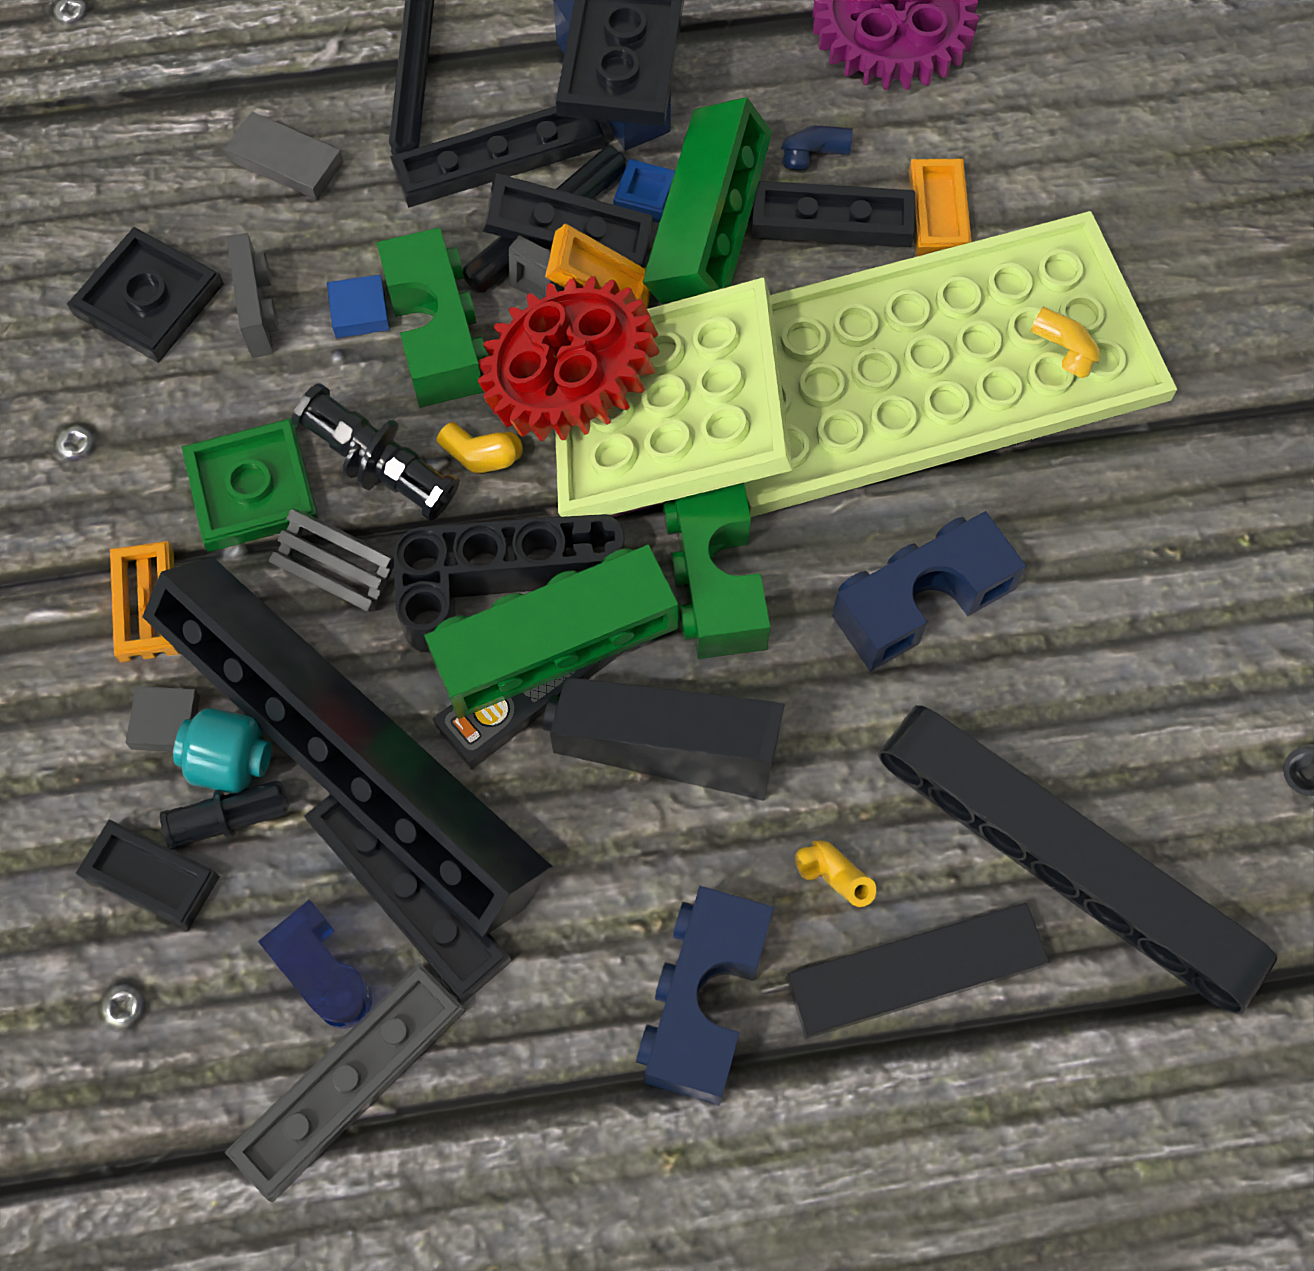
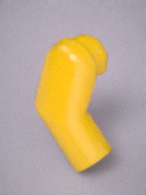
M1044 306L1041 308L1030 332L1068 349L1066 356L1062 360V369L1081 378L1089 376L1093 363H1099L1101 351L1086 327Z

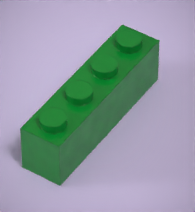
M748 97L693 110L642 282L662 305L731 286L772 136V130Z
M648 544L636 550L629 548L617 550L605 557L601 564L579 573L577 571L560 573L553 577L546 586L527 594L512 593L503 596L494 602L491 608L470 617L463 615L451 617L441 622L435 631L424 636L455 714L460 719L678 629V603Z

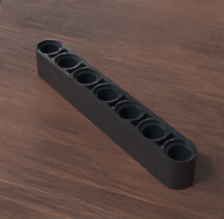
M915 705L878 752V758L881 763L898 779L1219 1008L1230 1013L1243 1014L1277 961L1276 954L1258 937L935 711L924 706Z

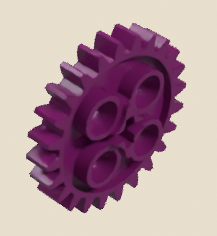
M814 0L812 15L814 18L813 34L820 35L819 50H830L829 63L831 65L843 61L846 62L844 72L846 77L853 75L859 70L864 72L863 85L867 86L874 77H879L882 79L883 89L888 90L893 79H900L904 89L910 90L912 78L917 77L925 86H929L933 71L939 76L946 78L951 64L956 66L962 64L964 53L971 51L979 20V15L975 14L978 0Z

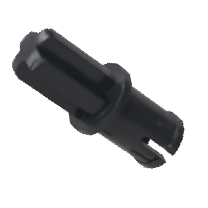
M272 781L244 789L239 793L225 795L220 790L215 791L213 798L188 806L161 811L160 823L165 841L170 846V849L173 850L179 846L224 834L226 838H231L235 836V829L285 815L288 812L289 803L282 783L280 781Z

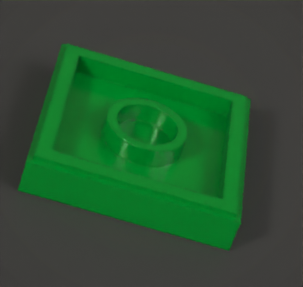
M291 418L181 446L200 533L207 552L280 534L282 530H287L290 521L286 519L291 509H299L319 519L297 430L291 424Z

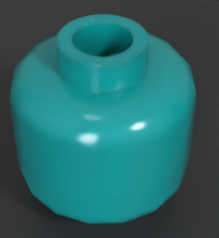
M206 708L199 711L193 719H185L182 722L175 739L173 760L176 766L182 768V774L189 784L227 793H239L249 786L254 776L263 777L270 763L272 745L270 741L263 740L262 729L257 725L254 718L245 714L216 708Z

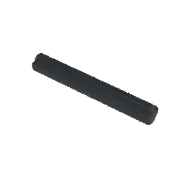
M405 0L389 137L392 155L419 148L434 0Z
M606 146L556 189L593 199L624 173L626 159L614 146ZM499 236L467 263L462 269L466 283L476 292L483 293L509 271V247L515 240Z

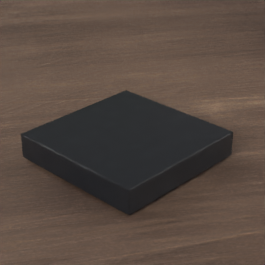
M133 227L67 303V306L74 316L159 363L220 290L224 282L217 271Z

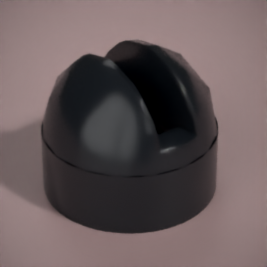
M1314 744L1305 745L1292 751L1287 756L1283 766L1284 777L1288 785L1297 793L1306 796H1314V776L1307 780L1301 773V770L1314 763Z

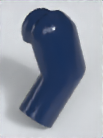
M813 125L787 136L781 146V149L784 150L783 166L786 169L806 170L810 165V152L850 155L853 128Z

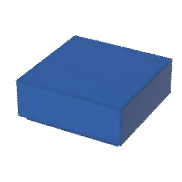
M629 159L613 199V205L653 215L652 221L659 223L675 170Z
M381 274L327 282L332 328L336 338L390 330Z

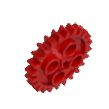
M591 276L583 288H579L573 277V279H569L566 283L564 291L558 292L555 286L550 283L547 284L546 297L539 300L535 295L529 293L527 295L529 307L524 310L510 307L508 310L513 320L510 324L495 323L493 327L500 338L485 341L483 346L489 356L478 360L479 367L484 373L478 379V383L485 392L483 397L506 428L513 425L522 437L533 430L539 441H544L552 428H554L560 439L566 440L571 426L578 425L582 433L587 435L590 431V420L598 417L601 422L608 425L611 423L609 409L616 406L620 409L628 410L630 406L625 395L628 392L643 393L645 391L639 376L654 374L655 368L650 358L658 355L660 350L654 340L658 336V332L642 299L637 300L632 289L629 287L620 291L613 279L609 280L601 288L596 277Z

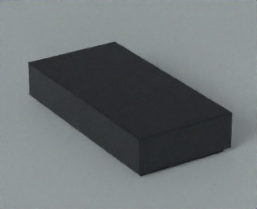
M110 819L75 873L83 880L187 932L220 878L214 870Z

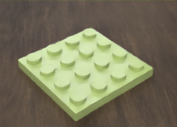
M764 277L647 309L658 332V336L654 340L660 351L658 355L650 358L655 368L654 374L639 376L645 391L643 393L628 392L625 395L630 406L628 410H623L616 406L609 409L611 423L608 425L601 422L598 417L590 420V431L587 435L582 433L578 425L571 426L566 440H561L555 431L558 513L561 517L612 515L792 471L770 291Z

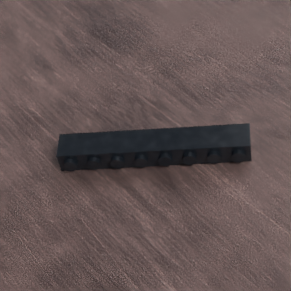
M214 557L161 571L142 617L247 716L254 718L257 725L473 929L484 937L527 908L553 867Z

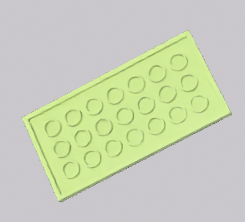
M1088 211L770 295L792 471L744 482L750 517L1171 401L1177 391V387L1092 212ZM1043 306L1086 327L1101 351L1099 363H1093L1089 376L1081 378L1062 369V360L1066 356L1068 349L1030 332Z

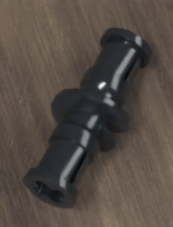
M321 383L312 386L302 396L293 411L291 424L300 431L309 429L329 443L331 449L346 457L343 464V474L350 478L358 476V483L362 488L370 490L381 482L394 493H401L421 507L422 515L430 521L435 520L453 499L460 480L453 474L444 476L421 460V456L415 451L395 442L394 438L399 429V423L395 420H389L378 430L357 411H350L330 397V390Z

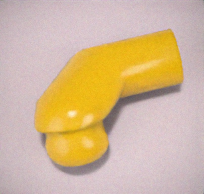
M455 422L445 425L436 439L437 444L475 474L507 468L514 461L518 460L523 452L521 439L513 432H495L473 438Z
M813 840L812 846L799 848L796 852L795 863L802 878L812 881L822 876L829 886L856 907H865L875 899L877 893L875 882L858 869L830 842Z

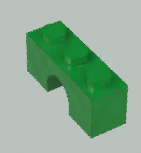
M440 227L376 242L395 317L412 313H425L434 317L423 327L400 332L419 408L484 393L478 383V379L481 377L480 371H482L478 360L487 357V353L483 346L482 336L471 338L468 325L476 324L477 321L469 291L459 293L455 282L464 279L457 247L446 249Z
M744 483L663 502L667 535L677 534L680 551L671 552L675 587L686 586L689 603L679 606L684 640H695L698 659L767 650L770 622L761 573L742 576L730 575L718 569L711 560L718 552L724 549L747 546L749 543L751 518Z

